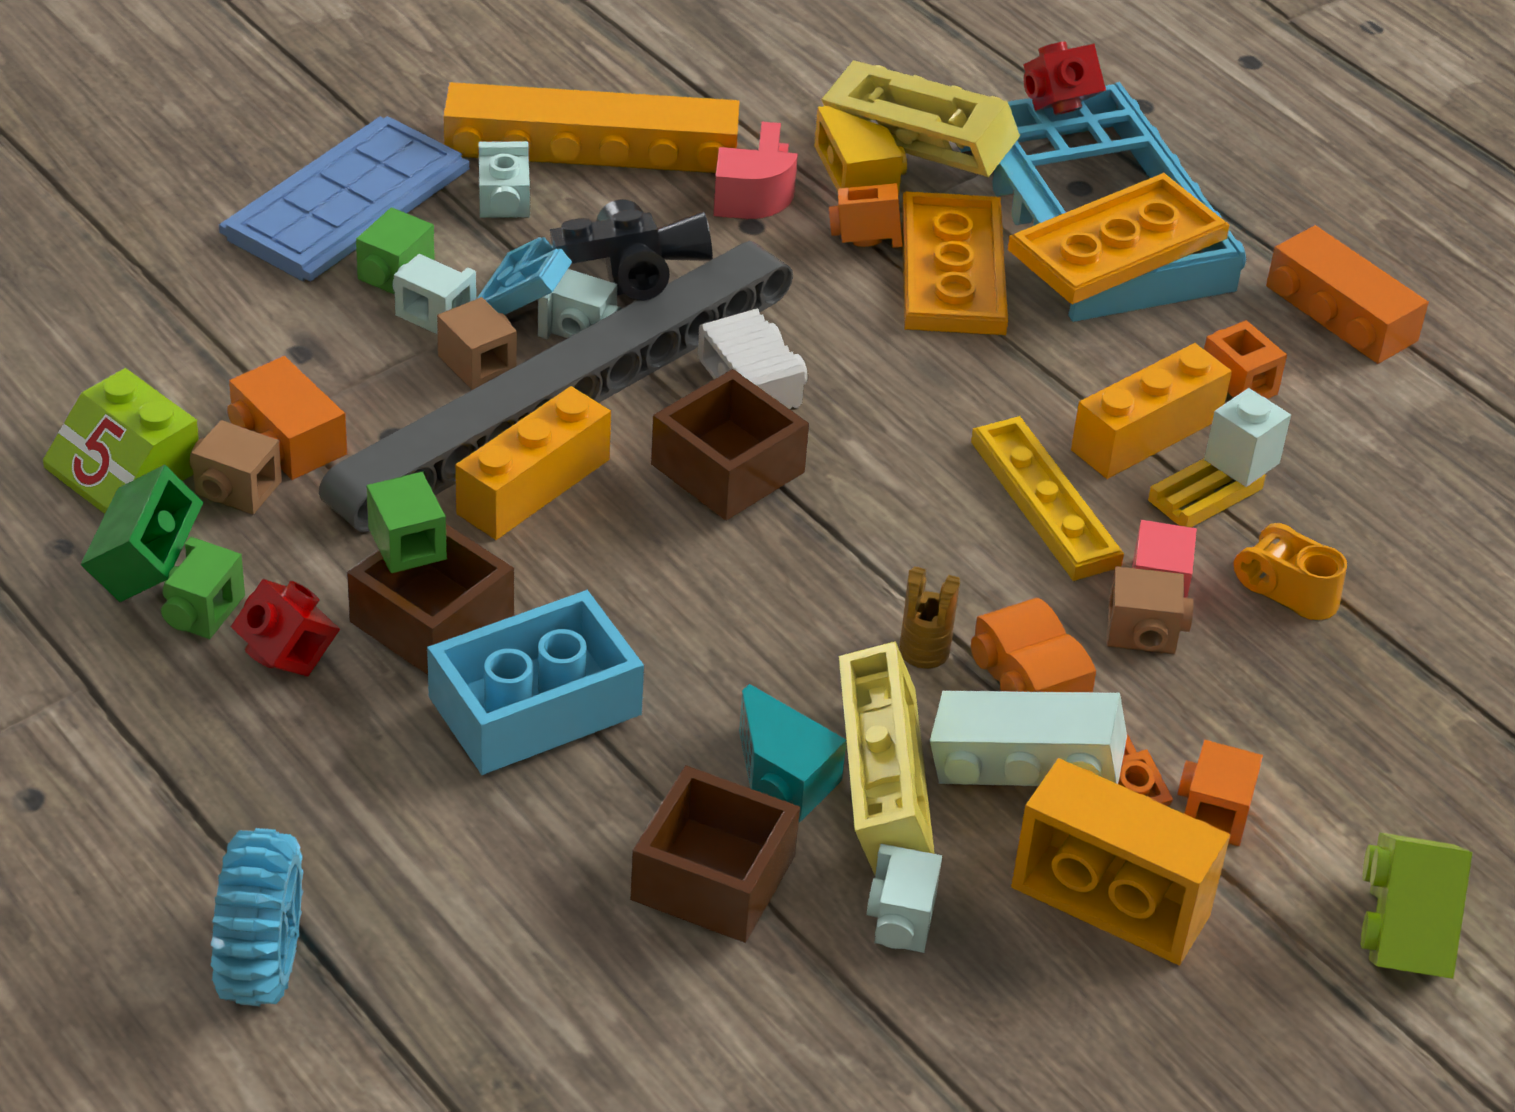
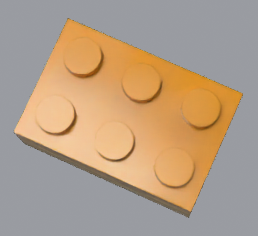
M1058 758L1025 805L1011 888L1180 966L1211 915L1231 834Z

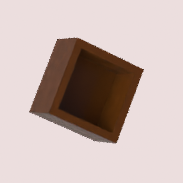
M731 369L653 415L651 465L727 521L805 473L809 423L740 373Z
M447 524L446 560L390 573L380 551L377 550L347 572L350 623L427 675L428 646L514 616V567Z
M685 765L632 850L630 900L746 943L795 857L800 806Z

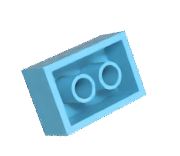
M588 590L427 647L429 698L481 775L642 715L644 664Z

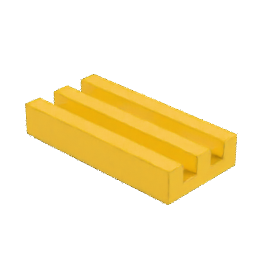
M1203 458L1152 485L1148 501L1177 525L1192 528L1262 490L1266 475L1264 474L1247 487L1235 481L1214 493L1215 489L1230 482L1233 478ZM1196 499L1198 501L1183 510L1179 509Z

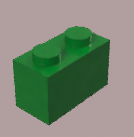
M165 464L119 487L80 565L119 602L168 580L169 572L175 566L203 501Z

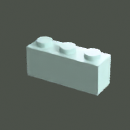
M942 691L930 738V745L939 784L1039 786L1058 758L1118 784L1127 732L1120 693Z

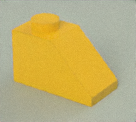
M829 106L818 107L814 147L837 192L841 188L897 183L899 196L901 175H905L907 172V157L904 148L897 146L889 129Z

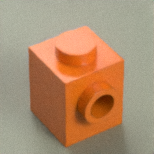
M1204 740L1198 763L1186 760L1177 793L1179 796L1188 798L1184 814L1231 834L1229 844L1240 846L1263 755Z

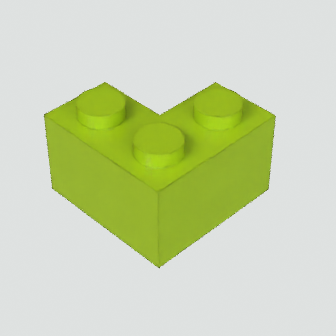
M1379 832L1377 846L1369 844L1367 846L1362 874L1363 881L1370 882L1371 884L1370 893L1378 898L1376 912L1366 911L1361 933V948L1370 950V962L1377 967L1454 979L1472 851L1454 844Z

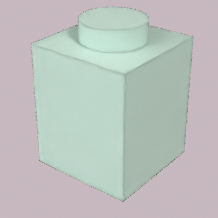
M1246 389L1214 411L1204 460L1247 487L1280 464L1291 414L1252 389Z

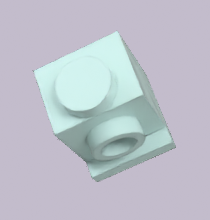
M479 142L480 218L530 217L528 142Z
M418 254L409 263L402 265L394 274L395 315L437 334L438 314L476 299V271L467 267L463 272H459Z
M567 269L554 291L538 299V337L548 339L551 334L569 338L621 310V307L617 306V284Z
M880 844L876 875L873 878L867 907V916L878 917L875 943L893 949H907L924 953L937 895L942 855Z

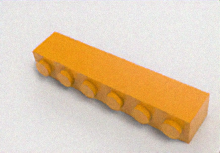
M449 82L443 116L444 145L462 153V157L479 158V142H528L529 161L716 173L719 147L737 148L739 100Z

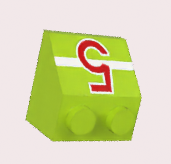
M124 368L81 392L44 456L43 465L47 471L105 514L119 487L164 464L181 481L193 475V469L190 467V455L194 445L199 440L197 419L131 371Z

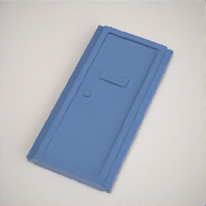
M380 116L220 223L219 233L227 236V241L295 278L311 282L356 250V238L392 207L404 213L410 212L468 171L469 161L462 158V153L388 116L385 118Z

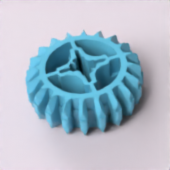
M255 828V831L239 830L227 845V853L223 856L222 871L218 875L219 885L217 896L215 897V912L212 920L213 937L210 944L212 946V981L220 999L236 1001V1004L250 1006L277 1004L284 996L285 989H288L289 976L292 972L297 939L299 937V924L302 914L301 899L303 894L302 854L298 841L291 834H283L274 829Z

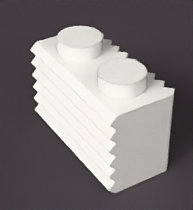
M758 308L699 325L698 359L714 379L734 369L787 408L791 409L794 407L797 409L802 404L803 386L808 380L805 362L799 354H793V351L789 352L788 345H784L778 327L774 323L765 321L763 314L760 315Z

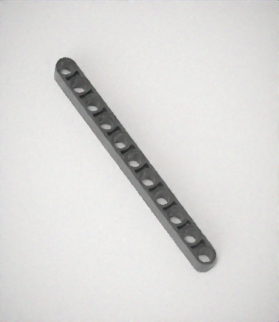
M744 242L668 283L664 291L657 297L633 302L337 463L325 474L320 483V499L359 532H369L366 485L423 472L434 495L456 484L455 464L568 387L572 386L600 403L696 349L699 341V325L757 308L760 313L776 304L788 292L793 280V270L755 242Z

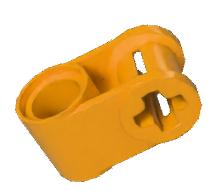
M1271 523L1261 531L1259 542L1254 547H1246L1236 555L1233 562L1234 571L1240 582L1249 590L1262 594L1292 609L1301 617L1310 620L1328 619L1337 613L1347 570V560L1335 548L1322 545L1296 532L1288 525ZM1276 539H1280L1278 543H1273ZM1263 572L1266 573L1263 578L1259 577Z

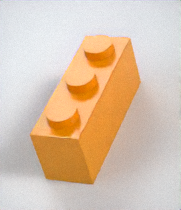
M1193 343L1079 401L1071 451L1103 477L1109 479L1211 425L1214 411L1225 404L1232 371L1196 343Z
M572 386L565 389L455 464L456 514L493 539L498 540L610 460L611 410Z

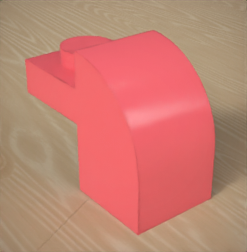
M761 121L759 150L719 147L713 216L758 219L775 215L790 205L795 194L798 153H788L789 143H779L781 123Z

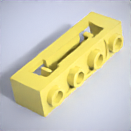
M855 60L851 62L821 99L824 106L835 108L868 121L871 119L876 120L879 125L887 127L897 146H902L906 154L986 177L991 175L1020 137L1007 101L996 96L981 95L966 91L958 86L940 84L917 75L911 76L888 70L880 65L874 66ZM949 141L956 143V146L961 149L965 146L970 147L973 156L952 151Z
M896 641L839 656L854 827L874 875H876L880 844L935 854L916 691Z

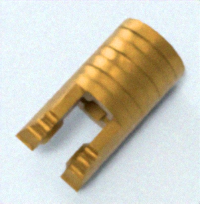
M915 566L909 570L899 650L902 658L908 664L917 668L930 669L944 664L950 656L960 578L948 575L946 581L942 584L940 594L937 592H924L927 581L925 577L926 569Z

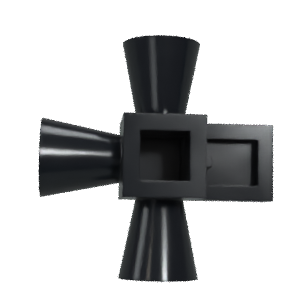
M620 199L606 204L599 212L595 222L586 218H577L564 222L560 228L549 229L553 250L561 248L572 261L571 264L605 258L608 279L610 282L617 284V295L626 294L636 300H649L657 297L664 291L670 277L669 267L665 260L711 261L713 259L711 235L704 211L657 228L650 212L644 213L636 203Z

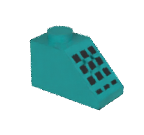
M748 684L742 690L739 734L750 789L800 806L799 822H801L842 781L847 740L751 684Z

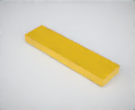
M1020 416L973 428L972 445L1072 581L1114 570L1116 566L1122 567L1124 552Z

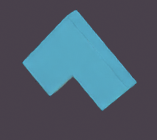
M539 237L508 252L477 299L483 297L498 313L506 315L552 293L572 261L561 248L553 250L545 237Z

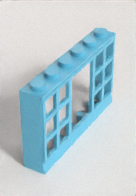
M1120 82L1106 85V91L1081 101L1083 108L1061 115H1054L1053 108L1035 111L1032 99L1030 98L1008 101L1020 137L995 168L992 185L997 197L1013 194L1014 191L1011 214L1015 225L1032 223L1034 219V226L1066 213L1035 166L1126 150L1131 151L1149 178L1165 173L1221 217L1220 213L1215 211L1204 197L1199 185L1193 182L1184 170L1177 155L1173 154L1162 140L1157 128L1152 126L1142 113L1137 101L1131 98ZM1113 127L1121 139L1111 141L1103 128ZM1090 131L1098 143L1069 148L1061 135ZM1048 138L1055 151L1026 155L1019 142ZM965 146L963 149L959 148L961 152L971 151L968 146ZM1228 231L1227 239L1202 249L1203 253L1190 254L1073 305L1070 303L1069 317L1074 322L1237 291L1241 270L1246 264L1244 247Z

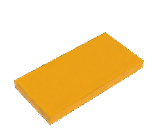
M1162 173L1009 236L1007 250L1073 305L1227 239L1230 225L1173 179Z
M903 192L904 330L1006 335L1008 309L1001 197Z

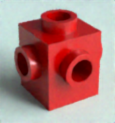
M1066 41L1049 44L1038 49L1039 57L1023 64L1025 70L1023 78L1024 88L1028 97L1032 99L1035 111L1053 108L1054 115L1073 112L1083 108L1081 101L1106 91L1095 44L1068 49Z
M262 579L255 591L248 596L244 607L230 626L248 643L244 650L258 663L268 668L275 667L307 677L340 631V628L316 607L320 599L311 590L295 581H290L287 586L266 579Z

